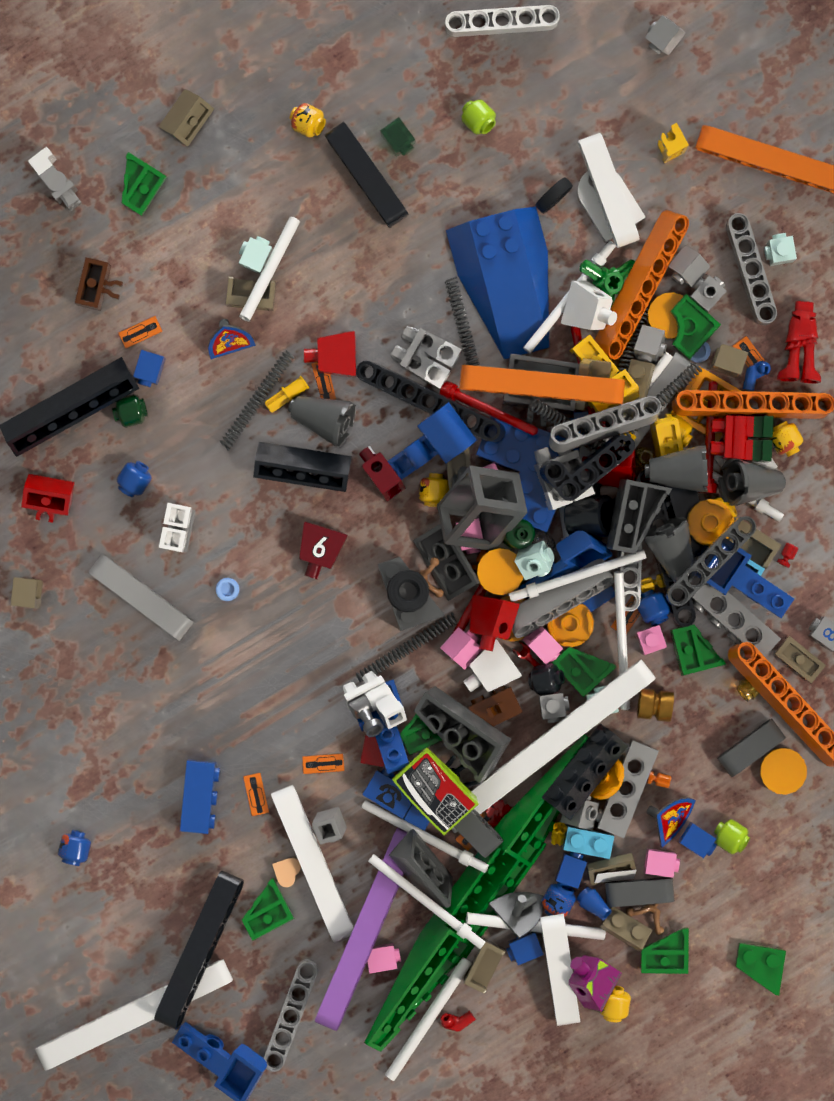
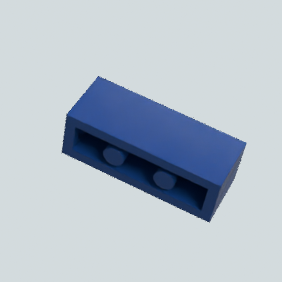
M187 760L180 831L209 834L210 829H214L216 815H212V805H217L218 791H214V783L219 782L220 768H216V762Z

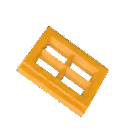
M701 368L702 372L697 370L699 375L694 373L695 378H691L692 381H689V385L685 388V390H700L704 381L707 380L709 382L716 381L718 383V391L720 389L724 391H741L704 368ZM681 398L679 400L681 406L689 407V402L686 399ZM703 399L705 407H707L708 401ZM728 400L726 405L731 409H735V403L732 400ZM673 410L670 413L672 416L677 415ZM680 416L693 429L706 436V426L700 423L704 416H699L697 420L690 416ZM715 433V441L719 442L722 438V433Z

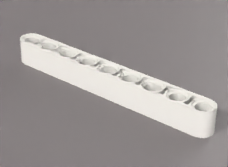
M224 959L207 966L192 1001L233 981ZM168 985L37 1047L35 1051L44 1070L47 1071L154 1020L156 1010Z

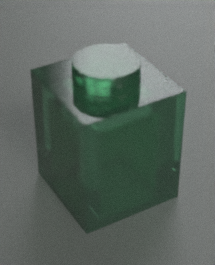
M399 117L380 130V135L396 157L400 154L405 156L414 149L413 145L416 143V140Z

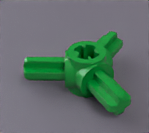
M630 259L618 268L611 267L607 269L606 267L599 268L589 260H584L580 264L579 270L593 280L594 286L612 297V307L615 301V294H619L624 280L629 275L635 261Z

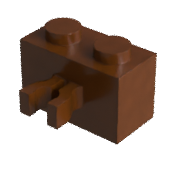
M85 257L75 299L76 305L101 311L105 294H108L113 299H120L119 294H114L111 290L106 289L107 286H123L122 281H108L111 265L108 262Z
M505 685L492 690L493 695L487 698L481 695L471 700L472 705L468 706L470 711L493 727L523 713L512 688H506Z

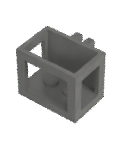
M510 354L508 369L579 375L580 364ZM504 394L502 405L528 408L526 422L529 424L533 422L534 418L533 410L530 411L529 406L536 399H539L560 413L570 415L574 412L576 404L574 400ZM538 401L534 402L531 408H533L534 405L538 403ZM540 418L541 426L546 427L547 419Z
M462 466L457 471L458 475L455 474L452 477L450 490L437 504L444 544L489 551L494 550L502 543L506 533L513 530L528 513L519 473L477 466ZM450 515L463 516L452 530ZM479 518L483 539L461 536L471 523Z

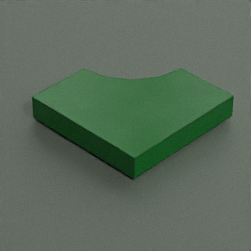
M685 294L670 311L676 319L678 327L677 336L672 345L690 360L721 324L689 295Z

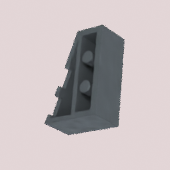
M620 478L606 548L636 554L650 529L653 519L658 515L662 503L672 488Z
M401 557L378 564L386 590L388 582L395 574L410 570ZM405 582L400 586L399 594L401 598L409 601L415 598L417 589L412 583ZM430 595L424 606L415 612L405 613L398 611L392 606L400 631L445 616Z

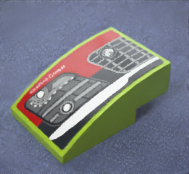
M427 747L392 778L393 782L411 803L443 835L447 834L479 805L477 797Z

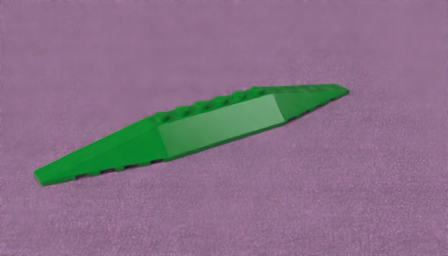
M584 734L494 828L503 839V842L487 858L483 857L479 852L475 855V858L489 865L487 871L483 873L468 865L452 887L451 906L442 908L462 924L466 923L467 912L497 916L496 912L489 906V903L503 895L513 893L547 844L544 841L549 831L552 832L554 830L553 825L557 823L555 820L560 812L547 803L542 796L589 738L587 735ZM433 914L419 934L364 1042L379 1052L401 1031L399 1026L406 1019L410 1021L415 1016L416 1012L414 1010L423 1000L427 1002L432 997L430 993L439 983L443 985L448 980V973L458 965L462 957L467 958L475 947L466 938L463 940L456 934L457 931L437 915ZM467 924L472 928L471 931L480 938L488 929L487 926Z

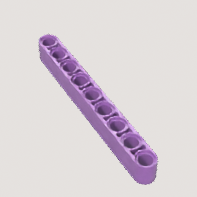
M397 828L383 862L401 876H404L402 870L389 856L408 833ZM379 870L315 1018L316 1023L334 1031L338 1030L399 888V885Z

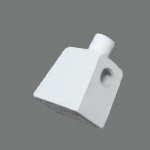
M572 281L561 324L588 330H603L606 324L613 325L617 320V313L610 310L613 301L612 297L588 281Z
M495 639L493 651L483 650L470 663L469 666L474 673L463 680L470 692L481 685L484 686L487 692H490L520 678L522 675L498 640Z

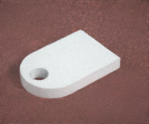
M587 171L580 179L577 190L578 198L603 240L607 243L613 238L595 189L588 182L590 176ZM616 172L634 223L637 224L646 217L622 178Z

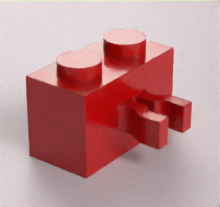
M28 474L23 489L21 507L37 510L35 520H40L42 513L47 512L49 515L48 522L53 523L55 514L68 516L75 482Z

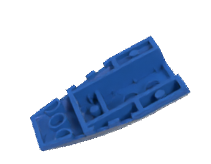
M536 206L513 209L471 220L446 230L457 275L503 359H509L510 354H528L523 347L549 316L548 250ZM549 331L532 352L549 348Z

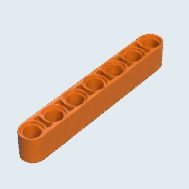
M702 126L695 147L698 151L834 194V165L718 128Z
M665 210L657 219L610 309L617 313L616 322L611 326L606 324V327L603 330H599L594 339L609 358L615 360L623 354L688 230L689 219L687 216Z
M461 365L459 389L622 405L625 380Z
M684 390L672 401V410L680 416L724 417L729 415L822 419L834 410V398L826 393ZM681 398L689 402L688 408L681 406L679 401ZM703 399L710 400L712 408L705 407ZM727 399L735 403V409H731L726 405ZM749 400H754L758 404V409L751 408ZM773 400L780 403L781 410H777L772 406ZM795 401H800L804 406V410L797 409ZM819 401L825 403L826 411L818 407Z
M743 642L730 647L728 659L818 758L825 765L834 767L833 730L752 643ZM740 649L744 651V659L740 655ZM756 666L760 669V675L756 673ZM772 683H773V684L775 685V687H776V692H775V693L773 692V690H772V688H771ZM788 700L791 702V710L787 706ZM803 717L807 720V726L803 724ZM819 734L822 736L823 739L822 744L818 739Z

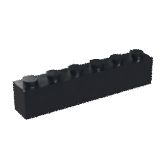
M121 357L0 424V429L6 443L14 455L18 457L133 393L139 387L130 369Z

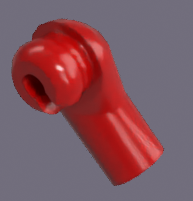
M470 1010L461 1017L445 1013L440 1018L441 1025L445 1029L456 1032L463 1030L476 1020Z

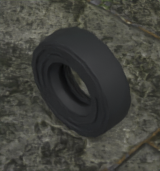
M566 177L562 178L537 201L535 206L543 214L546 213L572 189V183Z
M412 570L401 571L395 574L388 582L387 598L398 611L405 613L415 612L422 608L428 600V583L418 572ZM405 582L412 583L417 589L415 598L409 601L401 598L399 594V588Z

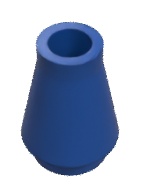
M586 887L577 897L581 908L599 917L602 921L612 912L596 889Z

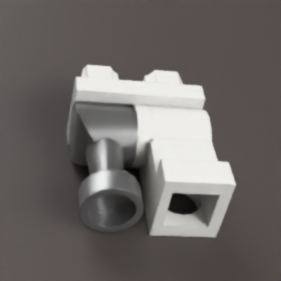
M370 671L362 677L363 685L356 687L354 682L343 685L347 707L356 719L361 718L365 723L363 730L368 737L377 736L384 728L379 719L373 718L371 712L375 710L388 729L407 720L404 707L397 701L381 675L377 676L373 671ZM398 714V716H397L396 719H394V720H389V719H388V718H390V717H392V716Z

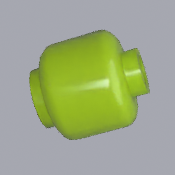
M476 100L474 102L469 101L464 105L461 116L462 122L474 134H487L493 129L496 124V113L483 100Z
M733 819L726 821L725 824L720 822L714 831V834L717 835L715 841L717 846L730 854L741 853L750 840L748 829Z

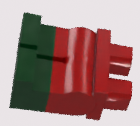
M726 415L723 418L711 420L710 432L722 433V442L711 441L709 454L721 456V459L725 460L740 459L763 463L772 461V440H748V438H772L773 416Z

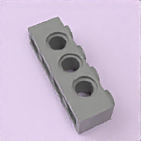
M705 583L691 597L694 600L693 606L701 613L705 610L711 616L709 620L717 628L720 629L723 626L729 632L727 636L735 644L749 642L745 634L747 630L752 628L757 632V639L750 643L766 657L781 640L779 636L729 592L723 595ZM715 597L720 598L722 601V608L718 611H714L710 606L711 600ZM732 613L738 614L740 618L739 624L735 627L728 623V617Z
M630 740L629 744L626 743L628 747L621 755L624 757L622 760L624 767L623 782H630L632 786L631 791L628 794H621L618 790L610 798L604 799L606 800L604 808L598 809V815L595 819L598 822L597 828L624 838L659 752L634 740ZM636 759L640 762V769L633 773L628 770V763ZM615 803H619L623 807V811L619 816H613L610 813V808Z

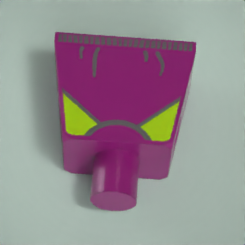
M586 955L576 957L570 964L574 972L569 979V986L584 1008L602 1012L622 973L602 959Z

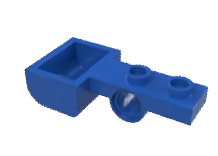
M448 402L417 425L423 436L389 459L388 463L402 480L437 454L445 464L470 447L477 439Z
M576 531L557 543L556 548L561 560L557 563L553 562L551 574L543 577H533L519 586L518 590L526 588V585L534 582L539 584L575 572L594 560L603 559L605 561L613 555L610 549L606 548L605 543L584 531Z
M724 538L721 545L724 550L730 551L734 543ZM741 548L706 582V584L723 595H726L731 586H733L779 618L784 616L794 601L793 597L745 566L752 555ZM709 554L705 560L706 566L709 568L715 567L717 558ZM696 573L695 576L701 579L699 573Z
M394 679L385 682L397 701L402 704ZM376 710L371 712L373 718L379 719L384 727L382 732L375 737L387 773L390 774L403 769L409 764V760L398 727L395 726L388 729ZM396 714V715H394V716H392V717H390V718H388V719H389V720H394V719L397 718L398 714ZM360 718L357 720L361 728V731L363 732V726L365 723Z
M187 1022L181 1025L172 1041L173 1044L217 1075L218 1079L214 1086L234 1101H247L267 1068L265 1059L248 1046L241 1044L230 1055L223 1049L224 1043L219 1037L212 1034L205 1036Z

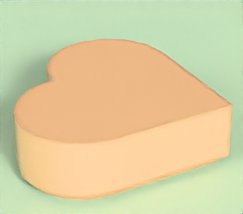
M291 857L272 863L278 883L282 887L292 886L296 879L295 875L301 870L298 859Z

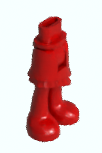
M795 301V311H792L788 335L785 341L787 346L784 349L789 351L788 363L785 369L779 371L777 375L778 381L796 382L799 380L800 348L803 347L804 360L800 382L807 384L821 383V375L816 371L814 364L815 345L818 344L817 339L819 337L816 318H813L816 317V313L813 312V302Z

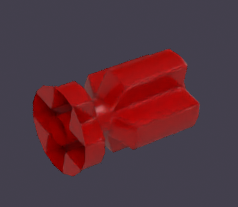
M786 543L781 552L783 559H778L777 563L789 568L788 560L795 558L799 550L798 547Z

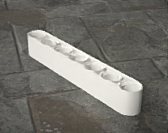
M290 785L271 793L273 802L333 942L336 943L350 937L354 929L294 786Z

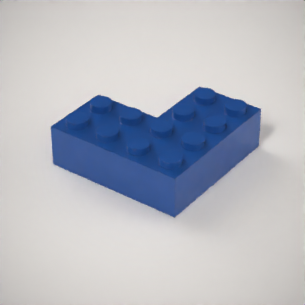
M491 416L490 418L503 424L506 432L505 437L499 442H489L482 439L476 456L519 473L528 512L522 519L529 521L534 529L548 534L557 509L548 510L545 501L547 500L534 465L537 464L534 451L548 447L551 458L559 456L558 452L553 451L549 446L551 433L538 428L536 435H530ZM495 425L490 426L488 429V435L493 438L497 434ZM555 436V439L559 442L565 440L563 437ZM581 447L575 448L573 450H578L579 452Z

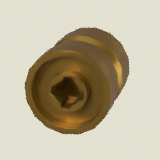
M642 689L639 693L637 718L651 719L652 716H655L658 721L671 722L674 692L660 691L656 694L652 689Z

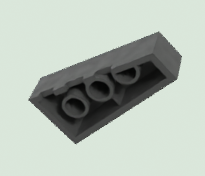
M436 686L423 694L414 710L434 734L437 733L447 749L452 750L460 759L459 762L475 775L474 778L478 783H481L491 775L511 741L508 736Z

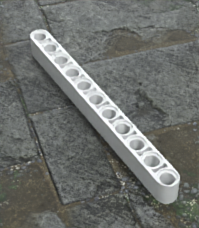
M642 659L497 769L487 779L470 790L477 797L479 803L474 809L479 814L484 812L654 681L656 677ZM454 827L452 828L454 833L458 832Z

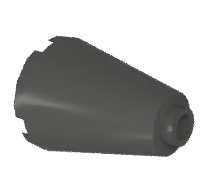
M298 396L296 399L291 400L288 411L291 412V418L334 446L341 447L349 436V433H346L348 427H353L356 405L350 401Z
M706 445L649 459V464H645V479L650 478V483L702 493L708 492Z
M740 459L726 460L721 467V470H724L723 476L718 478L721 498L724 502L730 503V506H738L780 494L786 485V479L781 471Z
M684 517L664 520V525L658 528L656 524L651 526L644 538L645 543L673 582L694 563L689 524ZM695 571L688 575L689 583L693 581V577L696 574Z

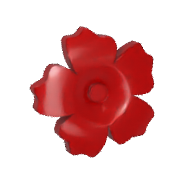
M498 800L493 804V807L490 806L485 810L487 817L490 818L488 823L492 827L497 826L500 820L513 807H510L508 804L504 805L503 800Z

